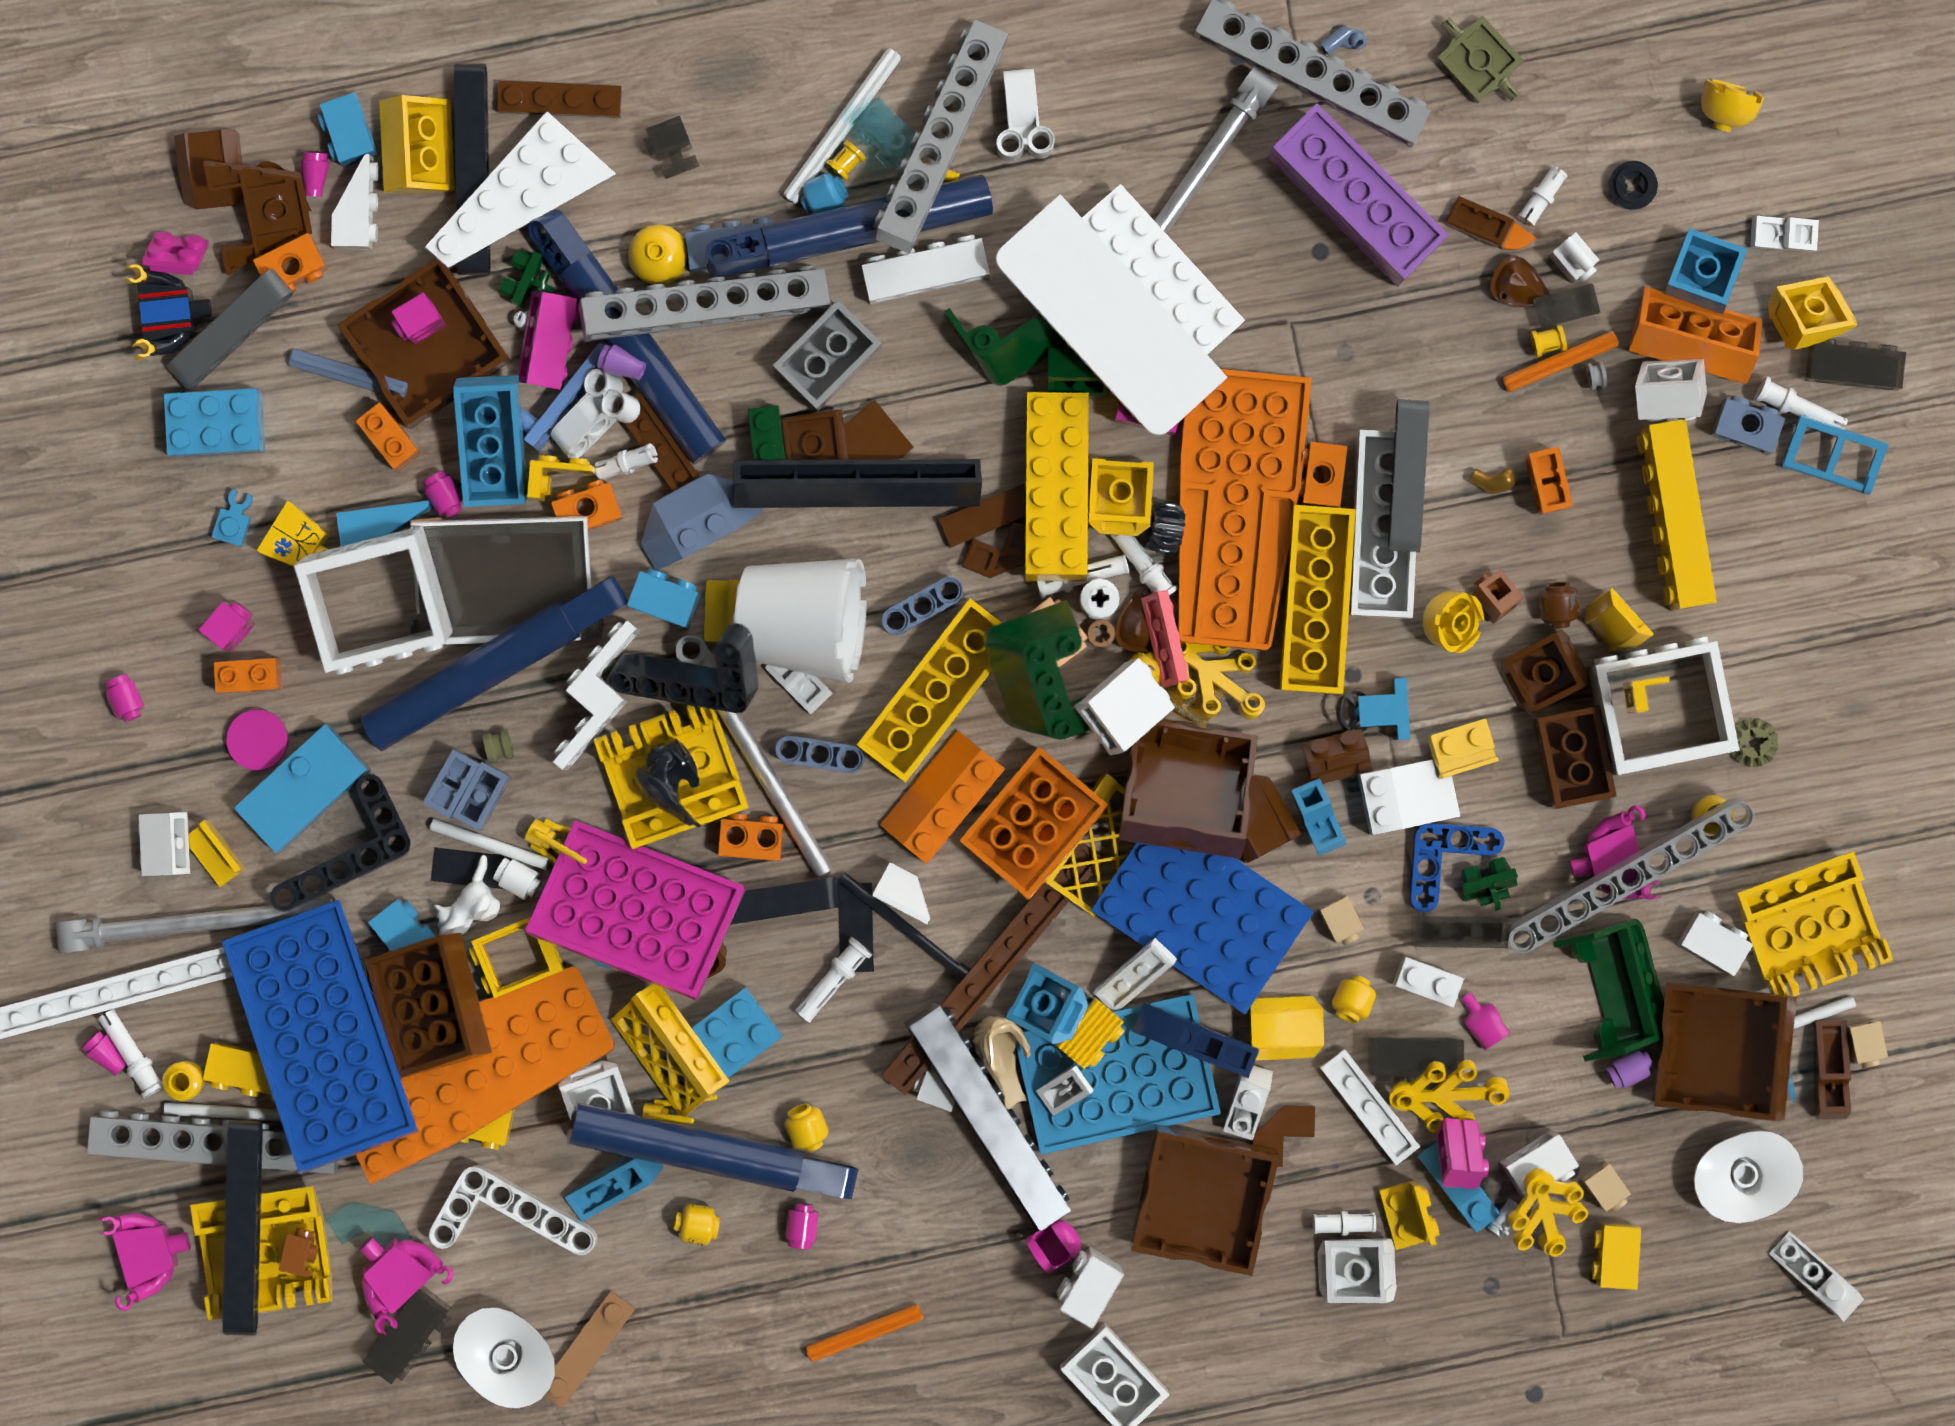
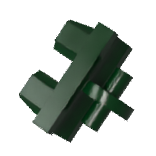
M519 250L515 252L511 266L524 271L520 282L505 276L499 288L503 295L511 299V302L520 308H523L532 286L535 287L533 291H545L552 294L554 290L552 286L547 284L551 273L542 270L539 279H536L545 258L542 257V254L535 251L533 254Z
M1505 857L1490 861L1489 867L1492 875L1481 878L1477 866L1462 869V895L1465 902L1478 898L1480 906L1492 903L1494 910L1498 911L1501 910L1500 901L1510 898L1508 889L1518 886L1516 869L1510 868Z

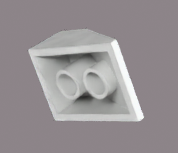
M1433 759L1358 774L1369 834L1376 835L1460 817L1452 776L1439 779V770L1435 766Z

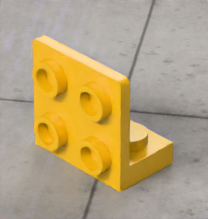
M538 455V461L530 460L527 497L532 501L545 502V495H551L552 477H549L547 472L596 476L595 467L590 465L587 459L569 458V463H560V459H557L555 456Z
M1415 1180L1379 1189L1396 1250L1427 1242L1430 1246L1437 1245L1435 1237L1440 1236L1435 1218H1432V1215H1428L1426 1207L1431 1206L1428 1191L1423 1185L1420 1186Z

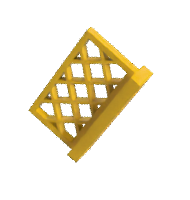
M1102 774L1091 790L1109 805L1106 809L1107 814H1102L1099 818L1107 817L1110 835L1094 838L1091 827L1088 830L1089 839H1081L1077 845L1090 842L1093 860L1076 863L1074 854L1076 845L1045 881L1046 884L1092 917H1095L1096 914L1091 911L1092 908L1082 901L1080 888L1097 885L1100 897L1103 893L1102 884L1109 883L1111 879L1101 881L1098 863L1115 860L1117 872L1120 867L1119 859H1124L1128 855H1118L1116 838L1119 834L1114 832L1112 816L1121 815L1122 811L1111 813L1109 802L1115 791L1124 796L1125 788L1108 774ZM1111 839L1114 857L1097 859L1094 841ZM1070 857V858H1071V864L1064 865V864L1066 863V861L1068 860V858ZM1093 864L1096 882L1080 884L1077 867ZM1072 868L1075 885L1062 887L1054 881V878L1061 869ZM1076 889L1077 897L1068 890Z
M655 984L648 986L632 997L631 1001L610 1019L679 1116H688L711 1095L730 1082L662 987ZM624 1017L632 1020L633 1029L628 1026L623 1019ZM642 1025L648 1027L649 1036L642 1033ZM644 1043L650 1045L651 1054L644 1048ZM660 1050L666 1052L667 1061L660 1058ZM662 1068L668 1070L669 1079L662 1073ZM678 1075L684 1077L685 1086L678 1083ZM679 1093L686 1095L687 1106L681 1100Z

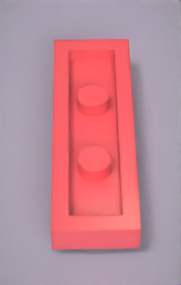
M1168 590L1158 591L1141 598L1155 660L1160 670L1159 677L1162 688L1188 681L1187 664L1183 657L1180 634L1176 628L1173 604L1170 601Z

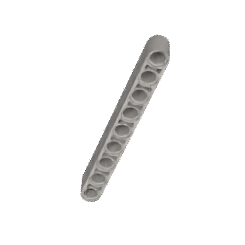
M1732 798L1513 922L1509 925L1506 932L1510 947L1518 953H1527L1745 830L1754 820L1753 809L1741 798ZM1738 806L1744 807L1746 810L1744 818L1739 821L1732 820V810ZM1707 823H1718L1719 827L1715 835H1704L1703 829ZM1684 837L1691 839V846L1687 851L1680 852L1676 850L1678 840ZM1655 853L1664 855V862L1658 867L1649 865V859ZM1626 869L1637 870V877L1634 881H1622V874ZM1601 884L1609 885L1610 892L1606 897L1598 898L1594 895L1597 886ZM1579 899L1583 901V908L1579 912L1571 913L1567 910L1568 904L1572 900ZM1546 915L1556 917V923L1551 928L1540 926L1541 919ZM1525 930L1529 932L1528 940L1522 944L1514 942L1513 937L1515 933Z

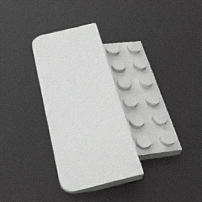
M1121 184L1083 217L1060 194L997 252L996 264L1001 272L1149 433L1157 436L1166 434L1228 378L1211 360L1208 354L1245 321L1244 318Z

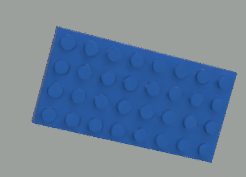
M340 900L222 941L299 1174L419 1132Z

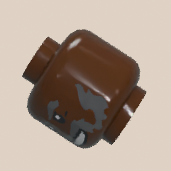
M1560 581L1546 584L1545 589L1539 593L1540 618L1544 622L1551 623L1552 628L1569 627L1570 622L1577 619L1580 614L1578 591L1571 587L1569 582Z

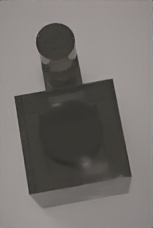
M680 116L646 128L648 137L644 138L643 141L649 156L655 154L658 162L669 157L672 164L661 168L665 179L699 167L695 155L685 159L682 156V152L693 148Z

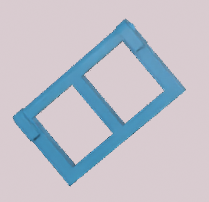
M1800 415L1789 447L1782 460V467L1870 495L1889 444ZM1807 427L1837 436L1825 471L1794 461ZM1846 439L1876 449L1864 483L1833 474Z

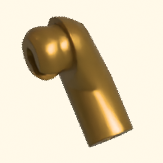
M1476 468L1469 482L1489 494H1497L1510 490L1515 485L1516 473L1512 469L1505 468L1501 473L1489 476Z

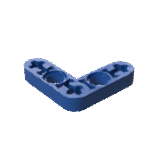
M1432 823L1419 826L1415 831L1410 886V903L1413 908L1421 912H1430L1438 905L1442 852L1496 855L1504 847L1505 842L1502 833L1497 829L1487 827ZM1427 828H1431V832L1434 835H1443L1442 829H1447L1445 835L1446 848L1440 847L1442 841H1431L1430 846H1426L1425 840H1421L1420 835L1426 833ZM1461 830L1468 837L1467 844L1463 848H1455L1451 843V835L1455 831ZM1472 831H1478L1476 838H1487L1488 833H1493V838L1498 839V845H1493L1489 851L1487 850V845L1476 844L1477 850H1471L1474 842ZM1423 859H1430L1435 864V871L1429 877L1422 876L1418 871V864ZM1417 879L1425 882L1434 880V887L1427 885V894L1432 896L1433 900L1432 902H1427L1426 907H1421V902L1416 901V896L1421 895L1423 891V885L1416 886Z

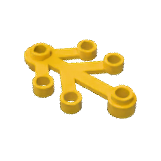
M1180 642V645L1184 647L1182 653L1187 664L1188 678V665L1198 673L1203 702L1201 712L1205 717L1213 718L1221 709L1220 701L1214 695L1213 684L1239 703V713L1245 719L1254 720L1261 715L1265 707L1263 698L1257 693H1247L1222 674L1224 672L1236 671L1244 674L1250 673L1256 665V659L1252 654L1242 653L1236 659L1205 661L1197 654L1215 652L1218 655H1224L1229 651L1230 647L1220 648L1218 646ZM1241 660H1248L1251 666H1243ZM1192 679L1182 682L1176 687V693L1182 699L1191 698L1196 691V684ZM1188 685L1191 692H1184L1181 686ZM1248 701H1255L1258 704V707H1251L1248 704ZM1206 704H1213L1216 710L1209 711L1206 708Z
M1471 1060L1461 1061L1457 1069L1445 1078V1066L1441 1062L1434 1061L1412 1083L1408 1081L1396 1083L1389 1093L1390 1104L1397 1110L1413 1111L1426 1122L1427 1129L1430 1132L1437 1133L1444 1117L1439 1112H1432L1423 1104L1424 1102H1434L1454 1119H1459V1121L1463 1119L1475 1120V1116L1471 1111L1464 1110L1454 1101L1488 1100V1102L1494 1105H1501L1509 1098L1510 1092L1507 1081L1501 1077L1488 1079L1484 1087L1455 1088L1462 1081H1472L1476 1078L1477 1070L1475 1063ZM1465 1069H1472L1470 1072H1463ZM1435 1070L1441 1071L1438 1074H1432V1072ZM1431 1082H1441L1434 1089L1423 1090ZM1433 1121H1440L1438 1124H1431Z
M1536 1168L1525 1176L1524 1189L1526 1194L1515 1211L1508 1216L1509 1224L1515 1231H1518L1514 1234L1512 1240L1519 1250L1529 1249L1534 1243V1238L1531 1234L1539 1222L1542 1221L1544 1232L1540 1235L1538 1244L1545 1254L1556 1257L1565 1251L1566 1240L1556 1227L1553 1213L1567 1215L1574 1223L1583 1222L1588 1216V1210L1578 1201L1582 1199L1584 1191L1576 1182L1564 1183L1554 1181V1177L1550 1172L1542 1168ZM1549 1193L1561 1194L1568 1202L1550 1199ZM1537 1201L1536 1207L1534 1208L1530 1216L1527 1217L1526 1213L1529 1211L1534 1202Z

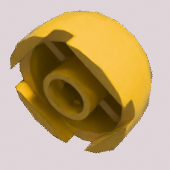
M1706 79L1700 101L1705 116L1714 121L1713 127L1731 132L1732 127H1745L1756 119L1762 107L1764 95L1756 91L1749 95L1746 94L1745 87L1716 79L1712 81Z
M661 224L647 226L637 232L630 242L628 250L629 265L634 274L646 284L670 285L680 278L687 269L689 262L687 243L682 235L672 227Z
M1445 591L1438 594L1427 604L1423 614L1422 625L1425 635L1434 646L1447 652L1464 653L1473 647L1480 637L1481 631L1477 630L1479 621L1484 622L1482 605L1475 596L1461 591Z

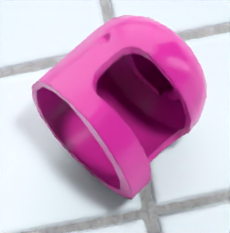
M1058 1219L1042 1231L1036 1230L1026 1237L1030 1251L1048 1274H1053L1075 1259L1082 1247L1080 1237L1073 1226L1063 1219Z

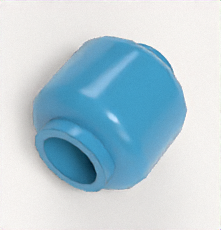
M824 173L804 184V196L800 199L806 212H813L815 214L845 207L848 191L839 176L834 177L830 173Z

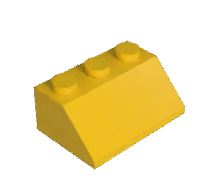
M399 95L379 100L384 192L417 194L455 191L451 99Z

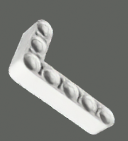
M479 1164L472 1165L462 1172L429 1232L430 1240L434 1246L441 1249L452 1246L459 1239L479 1201H482L575 1254L585 1255L595 1247L598 1240L595 1229ZM476 1171L481 1174L483 1183L480 1187L475 1188L468 1183L467 1177L470 1172ZM502 1186L508 1189L510 1198L507 1202L502 1203L496 1200L494 1196L496 1187ZM460 1198L466 1201L468 1209L465 1214H457L453 1210L452 1203L454 1199ZM532 1202L537 1208L536 1215L531 1218L525 1217L521 1212L522 1203ZM549 1218H560L564 1224L563 1230L558 1233L552 1232L548 1227ZM445 1225L452 1230L453 1236L450 1241H443L438 1237L437 1230L439 1226ZM578 1232L587 1233L591 1240L590 1246L585 1248L579 1247L575 1243V1234Z

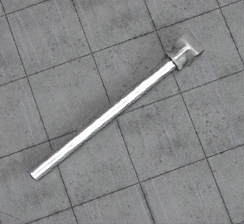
M1255 66L1237 90L1238 96L1232 98L1229 102L1233 107L1154 220L1166 234L1173 227L1248 118L1251 120L1256 118L1258 108L1262 109L1278 87V82Z
M687 635L678 641L676 655L680 662L717 668L715 659L700 637ZM688 642H696L700 647L699 656L695 659H687L683 654L684 645ZM717 710L816 877L818 878L832 870L831 864L741 714Z
M332 899L313 900L288 912L278 911L273 905L105 924H103L101 918L93 919V922H87V919L57 922L59 953L90 950L89 947L96 946L97 949L104 948L105 942L272 924L331 903ZM291 903L278 904V905H280V906H288V905L291 904Z

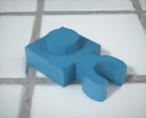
M232 489L228 495V502L231 505L230 509L220 508L212 538L243 547L252 519L245 516L244 512L251 507L253 496L247 494L245 502L238 504L236 502L238 491Z

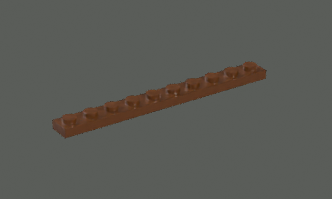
M1085 843L1078 844L1074 850L1076 863L1093 860L1091 848ZM1070 857L1068 858V860L1066 861V863H1065L1064 865L1071 864V858H1070ZM1093 864L1077 867L1080 884H1084L1094 873ZM1072 868L1061 869L1054 878V881L1062 887L1074 886ZM1045 882L940 1004L941 1008L947 1006L954 1016L956 1022L952 1025L957 1033L1070 901ZM1076 889L1068 890L1073 895L1076 894ZM912 1037L881 1073V1076L903 1095H906L930 1067V1063Z

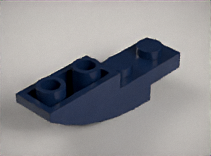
M1143 1003L1132 1032L1246 1078H1249L1260 1050L1146 1003Z

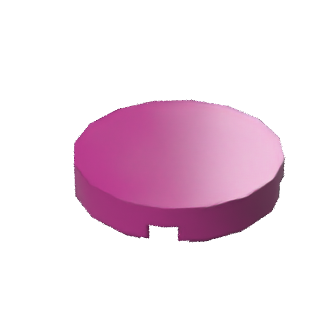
M253 709L241 713L232 721L227 731L226 744L231 757L237 764L249 770H264L274 767L283 759L288 749L289 740L286 725L277 715L267 710Z

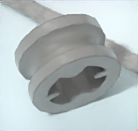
M1599 361L1596 366H1593L1591 363L1586 364V374L1590 390H1596L1597 386H1601L1602 389L1607 388V375L1603 361Z

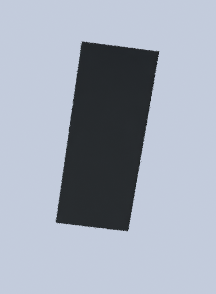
M435 847L431 881L468 885L472 881L480 857L485 855L487 857V869L483 882L489 888L503 889L498 886L499 882L495 881L493 877L503 859L507 858L511 861L512 858L503 855Z
M838 883L842 907H839L840 955L850 944L848 940L853 937L872 953V956L865 958L855 972H874L872 909ZM860 883L872 893V883Z

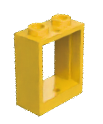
M531 917L471 941L473 945L469 949L471 957L476 966L481 964L485 976L481 977L482 984L486 993H492L494 998L566 969L557 946L537 938L549 968L506 986H501L484 944L526 928Z

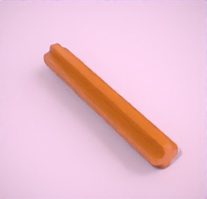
M1610 331L1509 374L1503 378L1504 386L1508 392H1512L1611 350L1619 345L1617 336L1613 331Z
M915 1304L810 1344L806 1347L808 1358L811 1362H815L922 1321L923 1314L921 1308Z

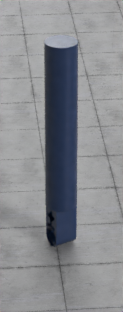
M981 174L943 183L920 232L992 215V198L985 176ZM886 197L772 223L760 226L756 230L714 239L706 248V268L710 274L722 277L764 266L770 268L880 242L876 240L877 228L873 226L879 211H886L889 202L886 201ZM906 210L896 211V214L902 218L911 215ZM717 254H722L726 256L727 259L724 261H716L712 257Z
M554 209L529 223L528 233L530 238L572 297L577 298L576 302L578 305L581 298H585L587 293L603 292L604 295L616 294L615 291L619 289L561 211ZM614 307L605 309V314L608 318L618 319L621 317L618 309ZM650 333L603 339L607 345L613 346L616 344L638 360L646 363V369L640 380L631 379L692 464L703 460L727 441Z
M614 575L564 604L561 601H557L361 715L362 725L372 743L382 752L581 636V630L628 603V599Z
M576 1103L574 1106L567 1135V1144L790 1192H794L797 1188L844 1199H852L859 1171L856 1167L803 1156V1152L800 1150Z

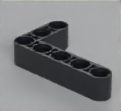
M729 625L715 647L717 668L625 653L619 658L608 675L607 681L610 687L622 694L732 713H742L749 706L759 687L753 637L749 629L744 625Z
M374 774L364 775L358 780L356 786L357 795L377 838L276 885L270 893V901L275 909L281 912L291 911L408 854L411 846L410 837L380 777ZM369 780L375 781L379 785L377 795L373 797L365 796L361 791V786L364 782ZM381 808H387L393 815L391 822L386 825L377 823L374 817L376 811ZM393 836H401L406 842L405 849L398 853L391 851L388 848L389 839ZM366 849H372L378 855L377 862L372 866H365L360 861V854ZM343 862L349 866L350 873L345 879H337L332 875V868L336 863ZM309 876H317L322 882L321 888L315 893H309L304 889V881ZM282 889L290 890L293 893L291 904L288 906L278 905L275 900L278 891Z

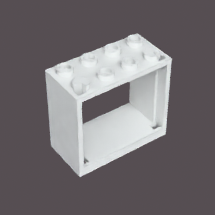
M423 526L306 555L294 565L325 673L334 671L335 675L344 674L352 671L353 666L364 663L365 667L375 666L383 663L382 659L393 655L395 660L412 656V651L424 648L425 652L434 651L442 648V644L447 642L446 640L453 632ZM409 549L432 630L339 653L316 572Z
M1708 637L1684 641L1685 648L1678 649V644L1673 643L1654 647L1655 654L1648 655L1647 649L1624 653L1625 660L1621 661L1617 660V655L1595 659V666L1587 667L1594 704L1599 707L1612 775H1621L1740 751L1717 641L1709 643ZM1702 654L1720 741L1624 760L1607 673Z

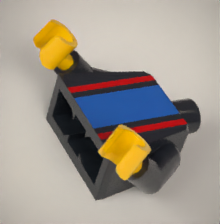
M137 264L125 267V269H132L135 272L134 279H124L126 283L133 284L140 281L143 283L137 284L143 339L131 345V347H141L143 354L135 356V360L141 361L149 355L157 356L174 353L189 341L190 334L196 333L195 318L212 317L210 299L193 300L192 289L185 287L183 280L169 273L142 269Z

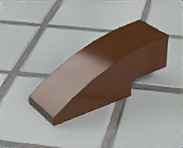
M1815 1020L1814 1091L1816 1119H1847L1851 1114L1849 1090L1851 1072L1846 1020Z

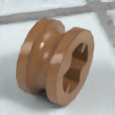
M1097 620L1088 628V640L1095 647H1106L1114 640V627L1106 620ZM1100 625H1104L1107 627L1106 633L1110 636L1107 641L1102 639L1100 643L1095 640L1096 635L1092 631L1094 627L1097 626L1099 629Z

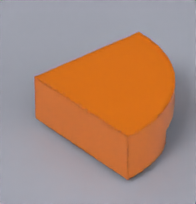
M1515 222L1502 250L1524 248L1532 243L1536 237Z

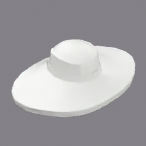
M1761 1130L1744 1132L1718 1142L1702 1155L1696 1165L1693 1176L1694 1190L1700 1204L1711 1215L1725 1222L1744 1223L1756 1221L1780 1211L1797 1196L1803 1183V1165L1796 1149L1782 1136Z
M482 1308L469 1314L459 1325L453 1344L457 1368L464 1379L484 1398L499 1406L521 1408L539 1401L551 1388L555 1376L554 1357L549 1345L541 1334L523 1318L501 1308Z

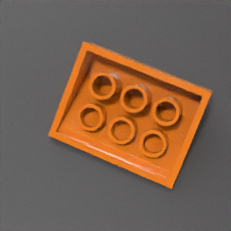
M1038 747L959 841L1030 900L1109 805L1041 747Z

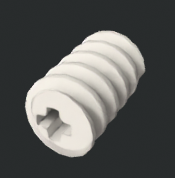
M1096 579L1085 585L1080 593L1079 603L1085 615L1091 619L1102 620L1115 612L1119 605L1120 597L1114 584L1108 580ZM1097 592H1101L1102 597L1108 600L1102 604V607H1097V602L1091 601V598L1095 597Z

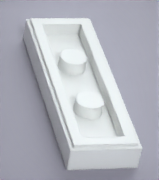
M1154 938L1097 986L1093 994L1111 1011H1118L1174 965L1177 958Z

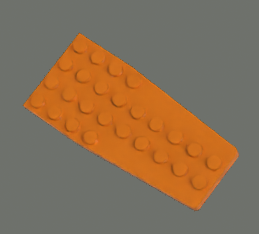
M1221 369L1228 378L1184 417L1180 454V506L1183 507L1186 515V525L1182 544L1179 546L1178 632L1180 634V642L1266 651L1272 645L1291 540L1292 506L1297 505L1298 488L1303 473L1304 463H1302V454L1306 444L1312 378Z
M577 967L566 968L563 971L497 998L491 997L479 1002L492 1053L401 1078L419 1132L356 1154L370 1185L457 1144L614 1050L615 1044Z

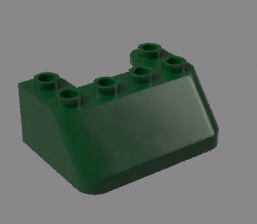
M1067 600L992 626L984 633L983 644L1008 717L1014 728L1057 740L1066 739L1091 730L1074 707L1085 697L1070 702L1057 664V660L1077 653L1082 646V637Z

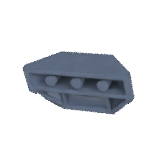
M706 473L653 502L641 545L654 569L658 570L693 554L735 531L761 514L763 510L762 508H734L733 480Z

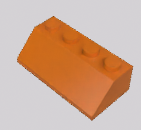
M1645 286L1631 332L1629 351L1662 361L1704 359L1705 373L1723 377L1729 381L1747 384L1759 357L1763 319L1725 309L1724 313L1720 314L1666 295L1664 291Z
M957 730L881 822L880 826L927 864L1005 768Z

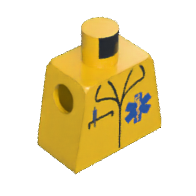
M287 501L256 551L294 566L306 555L329 550L323 546L329 534L299 507Z

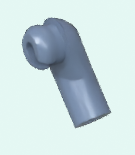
M1340 27L1319 45L1329 55L1340 46L1361 50L1366 46L1367 38L1358 29Z

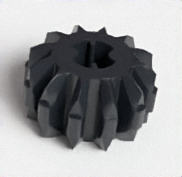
M1171 502L1154 503L1151 509L1150 527L1145 530V541L1148 550L1162 554L1176 553L1179 546L1182 544L1186 525V515L1182 506Z

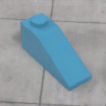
M421 501L336 513L340 546L399 532L411 524L410 520H416L430 511L432 504L430 501Z
M1437 1141L1417 1156L1473 1231L1478 1233L1501 1215L1480 1186L1476 1189H1466L1461 1186L1452 1188L1442 1185Z
M621 1156L568 1193L564 1198L583 1222L651 1185L663 1169V1166L659 1163Z

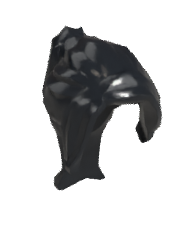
M671 739L668 742L658 744L649 751L645 764L635 771V780L642 793L653 805L677 818L685 825H694L700 828L701 824L685 809L677 792L679 782L682 779L687 780L691 788L700 786V778L698 777L695 761L685 745L677 739Z

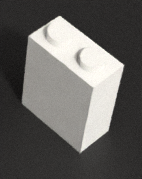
M1139 658L1122 664L1074 706L1110 756L1125 752L1175 708L1170 701L1167 691L1157 684L1152 677L1150 668L1144 662H1141Z

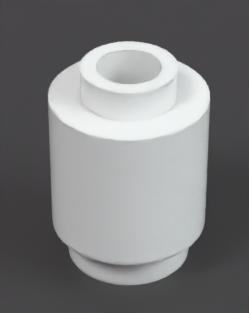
M504 858L493 877L495 881L499 882L498 886L523 900L528 895L533 897L541 884V881L538 880V872L515 859L510 861Z

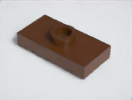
M1458 196L1446 221V226L1502 249L1515 220Z

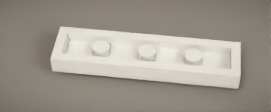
M1345 1049L1341 1050L1320 1067L1396 1166L1420 1148L1413 1136Z

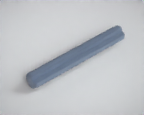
M294 349L290 354V367L384 394L376 376L371 371ZM385 376L394 395L399 393L404 398L408 389V383Z

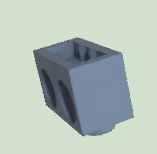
M452 749L423 804L448 818H454L452 815L477 771L480 762L457 749Z

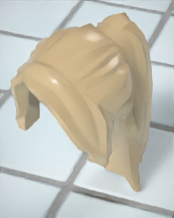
M999 1016L984 1018L973 1031L974 1040L972 1042L975 1046V1052L1005 1097L1003 1099L1004 1107L1006 1110L1010 1108L1013 1110L1019 1101H1028V1097L1023 1093L1017 1076L1016 1056L1013 1052L1017 1041H1019L1024 1056L1028 1058L1031 1056V1047L1022 1029L1014 1022Z

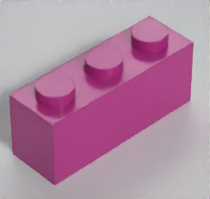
M532 291L517 373L519 382L561 390V386L567 378V366H565L567 354L571 351L573 344L571 336L572 324L575 323L578 316L577 298Z

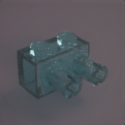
M879 96L852 122L853 127L856 129L853 132L854 136L864 146L870 143L877 150L874 154L875 157L886 168L892 165L897 170L901 166L905 157L909 158L914 150L910 148L915 132Z

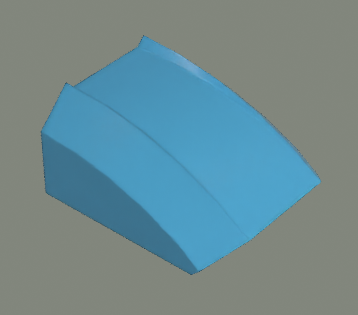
M1033 963L1013 1006L1010 1007L1005 1018L1052 1044L1070 1040L1088 1008L1084 991L1065 978Z

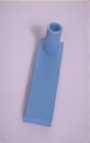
M601 343L596 346L539 420L521 407L523 431L527 434L524 440L539 452L550 440L551 431L555 425L587 393L584 388V380L588 372L593 369H601L598 368V359L604 348V345Z

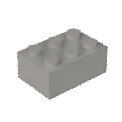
M837 300L773 365V368L818 412L882 348V343Z

